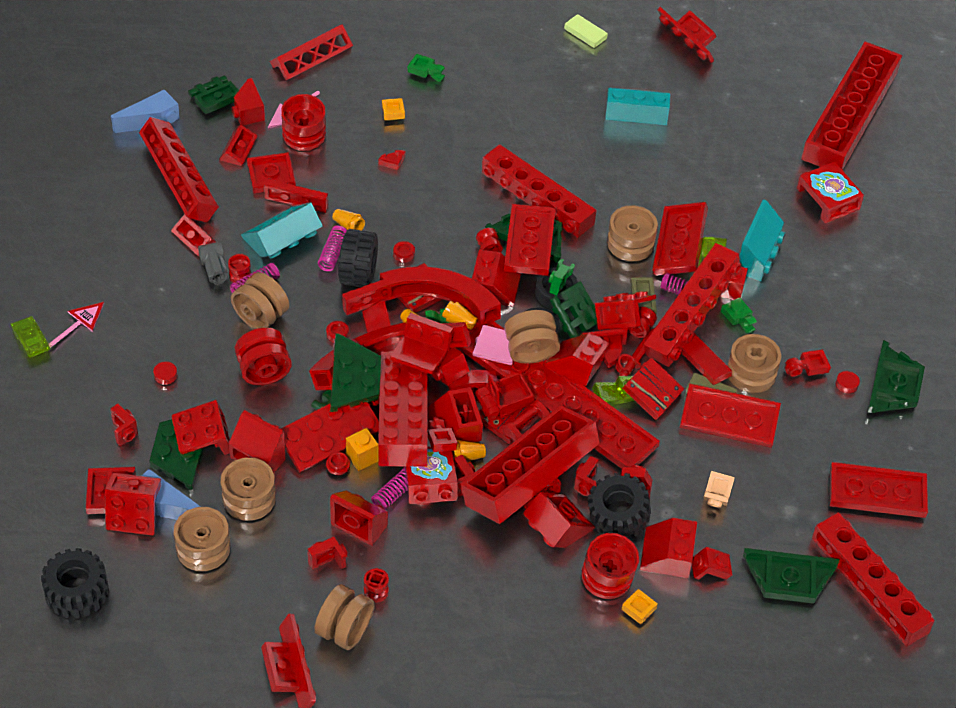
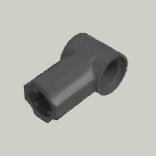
M221 242L198 246L202 265H205L209 281L216 285L223 284L228 279V272L224 262Z

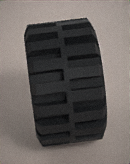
M348 229L345 233L338 264V277L341 284L363 287L372 282L378 255V237L375 232Z
M614 473L615 476L613 477L606 475L604 476L605 480L599 479L596 482L597 487L592 486L590 490L591 495L588 496L592 524L596 526L600 534L603 532L604 534L617 533L628 539L633 534L636 537L640 534L639 529L644 531L647 527L646 522L649 523L651 507L648 490H646L643 482L639 483L637 477L630 478V474L625 473L624 476H620V473ZM617 501H626L632 504L629 509L623 512H613L607 509L612 503Z
M76 548L75 551L66 549L63 554L60 552L55 554V559L50 558L47 561L48 566L43 567L41 582L45 599L50 609L53 608L56 614L63 613V617L69 618L70 615H74V618H80L81 614L88 616L91 614V610L96 612L100 608L99 603L104 604L106 601L105 596L108 595L109 590L103 561H100L99 556L96 554L92 556L91 551L86 550L82 552L81 548ZM80 578L87 580L84 584L75 588L64 587L72 579Z

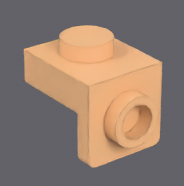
M711 471L704 494V500L708 501L707 504L716 508H721L722 505L727 506L735 477Z

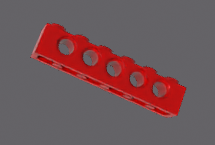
M149 117L139 134L186 217L207 223L219 206L171 123Z
M499 144L483 157L482 172L487 177L493 179L503 188L515 194L517 198L531 206L555 208L554 219L562 222V228L568 233L579 238L595 225L597 211L595 208Z
M714 244L643 344L647 357L653 358L667 367H670L673 361L678 360L682 347L692 340L694 331L704 323L706 314L715 307L719 295L727 290L733 275L736 276L741 268L739 253L720 244Z
M838 512L815 526L812 536L814 542L828 558L839 559L837 568L906 647L930 633L935 621L930 611L916 600L913 592L900 582L897 574L891 572L884 564L883 559L878 554H875L868 546L867 541L858 535L847 519H844Z

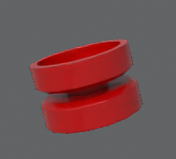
M259 328L251 330L240 337L235 344L236 358L240 365L242 377L247 383L252 385L275 383L285 377L292 367L284 336L276 329Z

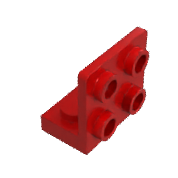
M641 291L634 294L619 293L603 297V301L595 303L598 330L641 326L638 303L656 299V294L648 295L647 291Z
M410 313L406 320L404 337L390 354V360L424 373L433 374L450 350L453 327Z
M217 400L172 415L177 444L181 454L212 444L216 448L220 447L224 455L229 454L230 436L225 415Z
M112 473L105 488L106 529L154 535L155 500L161 488V479Z

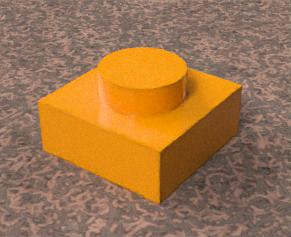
M402 98L382 100L384 120L405 119Z
M637 589L622 604L621 610L639 624H642L657 609L658 603Z

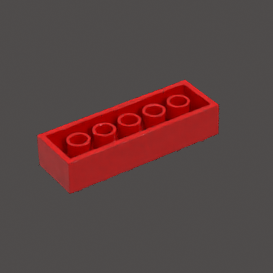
M393 351L381 352L378 466L427 467V373L390 360V354Z
M562 405L460 484L465 505L501 524L600 444L596 422Z

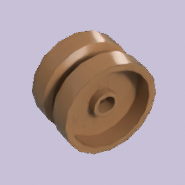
M635 205L617 209L611 215L609 222L608 249L621 260L640 261L647 258L653 252L658 228L656 217L651 211Z
M261 272L254 273L246 280L244 285H240L231 295V303L234 310L253 329L269 328L277 318H280L289 309V300L282 287L273 278Z
M525 311L516 314L505 323L504 330L506 339L509 341L510 357L513 361L528 364L540 362L554 356L560 349L559 338L555 332L554 317L547 311Z
M746 334L739 337L732 345L728 367L732 370V376L728 379L735 387L749 393H760L770 389L775 383L782 356L780 348L773 340L763 335Z
M241 458L234 460L226 466L221 474L222 502L225 510L232 517L244 521L260 519L271 512L276 499L275 476L267 463L257 458Z
M196 507L187 510L178 517L174 524V541L176 554L179 561L185 567L194 571H209L218 568L226 561L230 554L229 525L224 515L210 507Z
M343 584L337 585L330 592L320 609L315 623V633L326 640L334 638L336 645L346 650H351L359 642L369 625L374 611V601L363 594L355 596V591Z

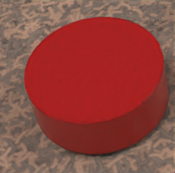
M407 241L396 243L393 247L394 259L401 263L412 261L415 257L414 245Z
M333 321L328 324L326 328L328 340L334 343L336 333L348 338V325L342 321Z
M160 362L154 367V379L159 384L168 385L177 379V368L173 363Z
M850 371L839 373L836 379L837 389L847 394L856 392L860 384L859 377Z

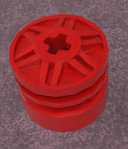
M298 94L287 99L281 108L282 133L285 143L292 149L299 151H310L318 148L326 138L324 104L320 99L309 94Z
M605 533L597 536L589 545L581 570L582 582L586 589L602 599H615L623 596L631 586L639 563V552L635 544L627 537L617 533Z

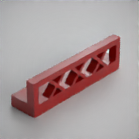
M343 24L269 62L273 68L278 66L285 80H288L352 47L353 44ZM340 34L346 44L343 47L334 45L336 36ZM320 44L329 47L326 56L318 53ZM306 52L313 55L310 64L301 61L303 53ZM287 61L296 63L295 71L289 74L284 65Z

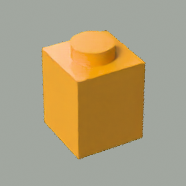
M367 428L346 438V455L358 471L378 462V443Z

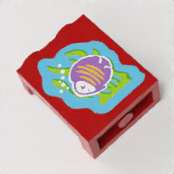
M836 162L804 172L800 175L797 185L799 192L807 190L823 209L820 218L824 223L860 210L864 194Z
M427 446V467L403 466L406 471L409 504L457 500V477L452 451L433 452L431 446Z

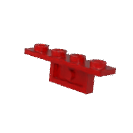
M659 7L657 9L660 14L659 20L665 26L669 25L672 27V32L678 38L680 36L684 38V43L690 49H696L697 55L703 61L706 59L710 63L714 62L710 51L705 48L717 37L713 30L690 10L676 21L663 8Z
M288 614L279 626L282 642H265L261 647L272 692H295L298 707L311 708L316 702V692L312 687L310 669L307 667L305 649L299 635V625L296 623L294 614Z

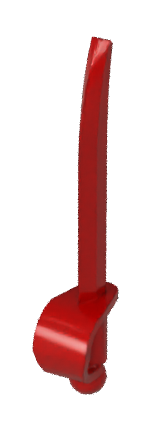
M655 328L648 332L632 356L629 354L619 356L615 369L620 373L621 379H627L634 368L639 369L641 367L639 361L645 353L643 344Z

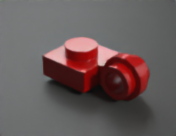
M822 349L802 352L800 360L798 358L788 359L785 362L784 369L791 377L800 375L803 369H805L808 376L829 373L831 366Z
M432 417L431 420H428L427 438L433 452L457 450V440L452 428H445L444 420L438 417Z

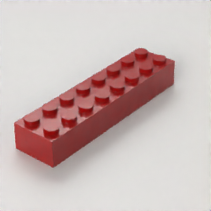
M864 41L807 138L801 160L819 167L836 162L842 170L844 169L898 73L902 59L901 54Z

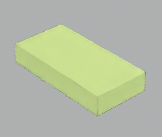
M578 14L566 22L564 26L565 30L593 48L605 41L608 36L607 32Z

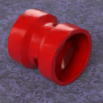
M485 228L477 233L476 240L481 250L499 253L503 251L495 229Z
M235 254L229 258V278L232 283H236V281L251 274V263L248 256Z
M639 307L641 326L627 329L633 336L644 338L657 321V316L650 308Z
M373 568L364 575V595L371 598L375 603L384 601L389 593V577L384 570Z

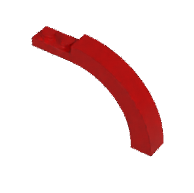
M406 267L380 273V281L342 294L343 310L346 315L369 308L381 301L404 296L423 295L460 303L474 317L478 318L477 322L480 326L501 319V303L487 288L465 275L441 268Z
M406 322L368 332L352 339V341L381 356V352L393 351L404 337ZM466 322L441 323L453 327L450 348L468 347L471 344ZM334 350L322 357L309 370L315 390H331Z

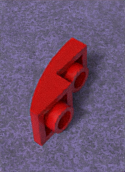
M470 370L448 387L449 391L471 387L473 392L474 388L486 387L488 375H491L494 381L498 379L494 371Z

